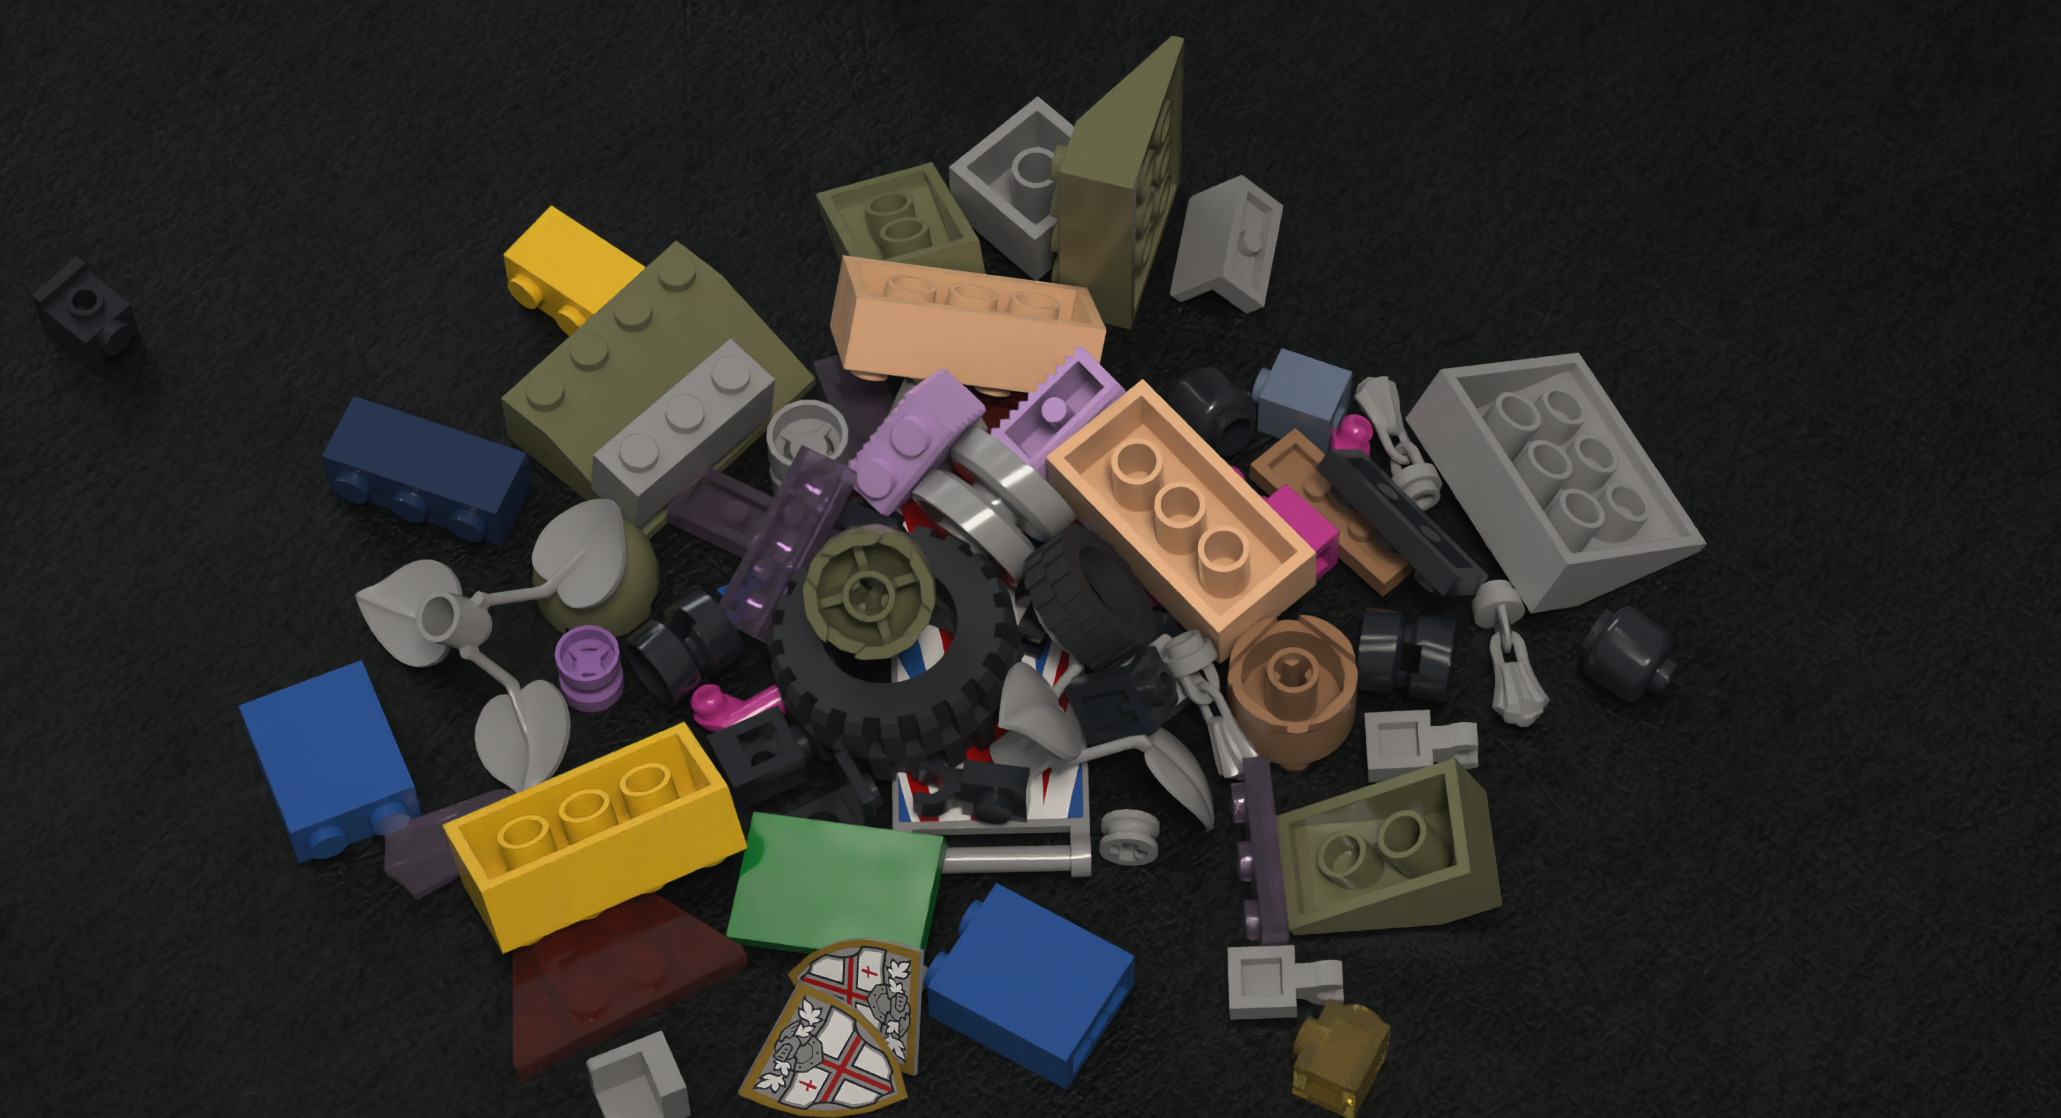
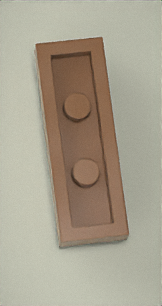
M1294 428L1250 464L1249 478L1269 496L1284 484L1292 488L1340 531L1338 557L1382 597L1385 596L1416 569L1401 554L1393 553L1383 547L1371 533L1373 526L1359 512L1344 507L1331 495L1329 491L1331 484L1315 469L1326 454Z

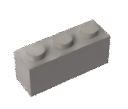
M730 338L593 454L591 489L601 499L615 501L621 509L622 517L631 520L638 527L642 526L771 415L775 379Z

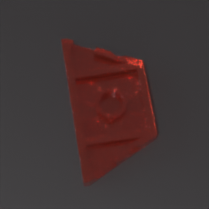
M654 892L640 894L610 907L595 918L573 923L544 936L540 941L532 945L513 949V1064L519 1081L521 1082L747 967L746 952L741 945Z

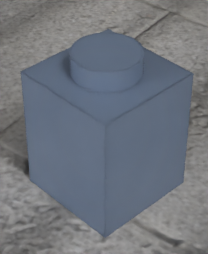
M1281 348L1272 370L1261 369L1251 396L1255 404L1258 405L1257 431L1282 439L1296 428L1324 454H1327L1330 450V439L1333 430L1336 427H1340V422L1345 417L1350 406L1352 372Z

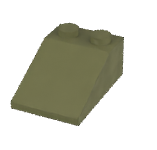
M932 162L816 194L819 209L840 264L842 263L843 255L985 274L979 239Z
M1456 758L1276 816L1288 927L1293 935L1442 925L1502 906L1487 793Z

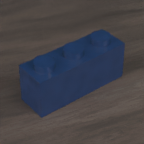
M353 396L322 455L329 488L345 500L357 504L367 501L391 509L397 516L409 522L421 523L427 521L448 528L453 534L469 542L484 540L503 546L533 486L527 453Z

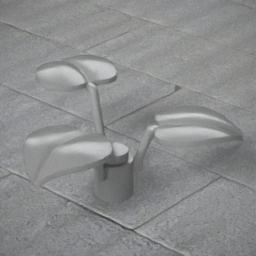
M593 499L582 502L558 515L545 527L537 539L532 553L534 569L541 577L548 580L539 587L490 594L478 591L472 598L463 596L460 582L451 568L438 561L419 560L401 567L381 582L365 588L355 595L371 631L385 649L400 662L418 668L430 667L440 663L452 647L459 649L463 659L473 661L506 687L509 695H498L492 698L481 711L475 727V743L484 767L493 777L509 786L515 793L549 780L556 772L564 757L570 738V713L563 695L552 683L536 680L521 690L519 682L513 676L479 651L478 646L488 639L492 630V619L487 609L493 605L548 598L556 591L563 603L576 609L594 607L607 600L620 584L626 564V541L620 507L613 500Z
M1035 610L1040 624L1050 638L1062 650L1069 653V666L1053 687L1038 671L1025 662H1018L1010 668L1003 685L998 722L999 728L1010 731L990 745V754L993 762L996 764L1030 768V780H1032L1048 767L1056 774H1060L1069 766L1128 749H1139L1145 753L1147 766L1157 780L1205 825L1206 833L1214 828V809L1206 777L1193 754L1170 732L1159 727L1156 732L1148 733V736L1143 734L1124 737L1081 750V739L1077 728L1064 709L1059 706L1058 699L1064 693V689L1071 679L1081 673L1084 664L1076 660L1071 652L1062 647L1055 635L1043 623L1039 612Z

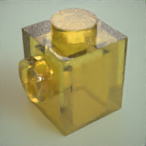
M1329 999L1319 1019L1307 1017L1296 1038L1293 1053L1299 1057L1294 1064L1292 1093L1346 1118H1355L1387 1056L1390 1025L1383 1023L1376 1013L1358 1004H1348L1345 1006Z

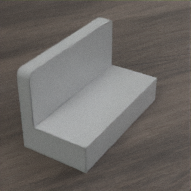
M1243 175L1193 195L1188 202L1170 295L1179 302H1183L1213 289L1246 314L1264 307L1283 205Z

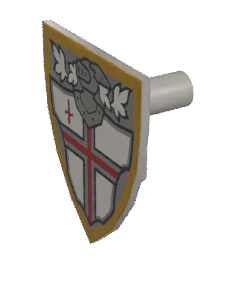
M871 937L839 940L809 954L788 973L795 987L799 980L827 991L857 1008L882 1033L898 1060L900 1071L912 1076L918 1073L922 991L927 989L923 983L929 969L923 965L924 950L896 941Z
M801 980L796 985L738 1090V1095L767 1107L798 1116L836 1118L868 1113L908 1098L898 1060L882 1033L857 1008L833 994Z

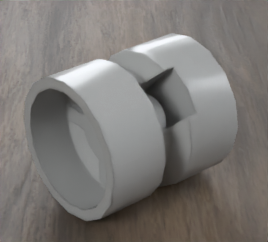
M799 400L785 405L776 412L767 426L766 442L770 462L771 488L776 499L786 509L801 515H819L826 513L830 493L834 486L844 479L843 470L850 465L849 429L843 415L832 405L819 400Z

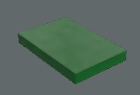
M753 812L746 843L747 849L744 852L726 934L731 944L811 954L839 940L871 937L896 941L922 949L925 956L948 846L943 836Z

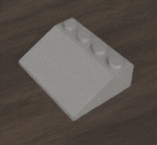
M1579 353L1441 369L1406 417L1407 422L1418 437L1424 450L1429 454L1455 498L1469 516L1514 588L1518 590L1521 599L1530 613L1579 606L1696 554L1707 544Z

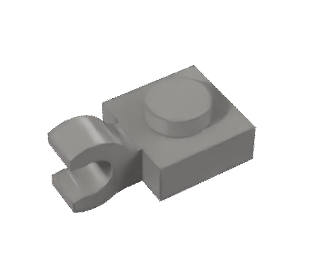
M1430 710L1365 713L1368 782H1382L1434 765L1433 762L1440 763L1452 758H1456L1465 769L1478 767L1477 723L1459 722L1444 726H1431Z
M1294 945L1228 948L1230 1020L1297 1017V999H1304L1318 1005L1344 1003L1342 961L1322 960L1312 963H1295Z

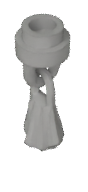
M1388 376L1367 377L1358 384L1354 398L1361 412L1368 418L1375 432H1377L1386 452L1391 457L1390 465L1393 475L1391 479L1425 511L1433 507L1440 499L1439 490L1441 489L1442 481L1434 465L1424 463L1418 448L1408 437L1403 426L1400 399L1395 382L1388 380ZM1391 436H1397L1401 441L1395 448L1390 439ZM1411 462H1412V464H1413V465H1410V466H1408V467H1405L1404 469H1402V468H1401V465H1400V464L1409 465Z
M1506 580L1489 581L1482 584L1476 591V597L1473 599L1471 607L1475 623L1483 628L1494 627L1496 633L1491 637L1489 647L1495 672L1492 708L1502 716L1504 723L1528 727L1540 717L1550 699L1534 675L1524 640L1519 633L1511 630V624L1520 620L1525 613L1523 600L1518 590L1514 589L1513 585ZM1513 644L1517 661L1505 663L1502 652L1509 653Z
M1190 630L1172 638L1163 646L1167 654L1163 659V663L1171 670L1174 678L1179 677L1188 697L1201 710L1204 720L1208 725L1218 774L1224 778L1238 779L1240 781L1252 778L1259 766V755L1254 744L1247 739L1223 695L1219 691V675L1213 664L1218 654L1211 639L1202 638L1199 630ZM1203 669L1208 682L1203 681L1196 685L1191 673ZM1214 700L1221 713L1219 716H1213L1208 706Z

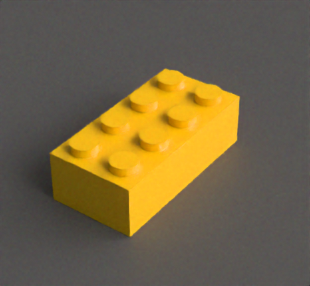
M685 722L442 825L463 885L503 954L518 947L532 945L540 941L544 936L580 920L595 918L610 907L640 894L657 891L670 881L700 868L717 865L726 857L747 849L728 785Z

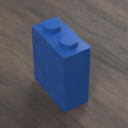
M362 660L239 705L248 739L298 863L312 858L325 859L333 857L342 852L349 844L376 834L384 836L396 833L406 827L410 821L422 817L415 786Z
M996 883L984 902L975 900L967 909L958 929V934L961 937L949 954L944 951L940 952L931 963L923 983L924 987L927 988L929 1016L1067 1090L1134 986L1135 956Z

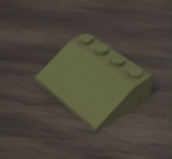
M1171 36L1081 116L1075 123L1068 145L1061 143L1057 145L1051 165L1050 180L1057 182L1050 215L1057 218L1051 240V251L1058 253L1053 266L1051 283L1088 288L1103 323L1130 330L1180 185L1184 38Z
M675 241L501 398L508 438L589 501L601 499L591 489L593 454L730 338L775 379L771 415L639 527L650 539L767 431V426L776 412L787 404L799 401L816 385V380L720 273L678 241Z

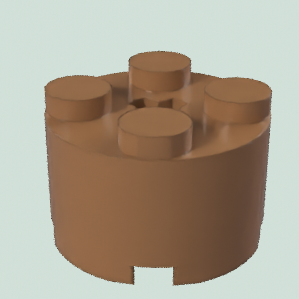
M1299 615V620L1277 621L1278 616L1262 619L1250 626L1234 644L1231 650L1227 673L1226 703L1247 739L1254 744L1260 758L1278 763L1279 766L1286 770L1297 771L1305 769L1311 762L1331 754L1349 735L1355 719L1358 669L1351 643L1341 631L1330 623L1308 615Z

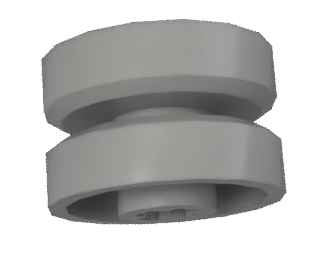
M971 425L951 447L949 452L953 466L967 483L951 472L933 468L912 491L911 497L946 537L954 535L969 543L972 554H984L995 566L998 578L1007 584L1017 587L1025 578L1023 573V565L1027 563L1025 559L1035 551L1034 546L1021 530L1032 538L1046 543L1063 529L1070 526L1075 521L1076 515L1059 493L1024 460L995 437L981 428Z

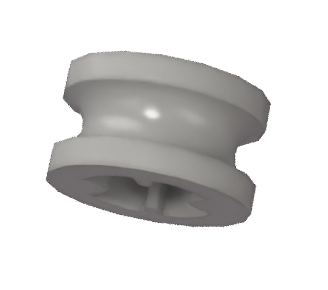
M1123 809L1107 813L1101 822V832L1105 836L1100 840L1099 853L1104 859L1120 865L1137 866L1153 862L1158 856V843L1154 839L1159 835L1160 822L1153 815L1139 810Z

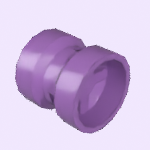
M593 625L575 627L565 633L557 643L555 651L560 687L564 699L570 706L579 711L593 713L606 710L620 698L625 684L617 640L609 631L600 626Z

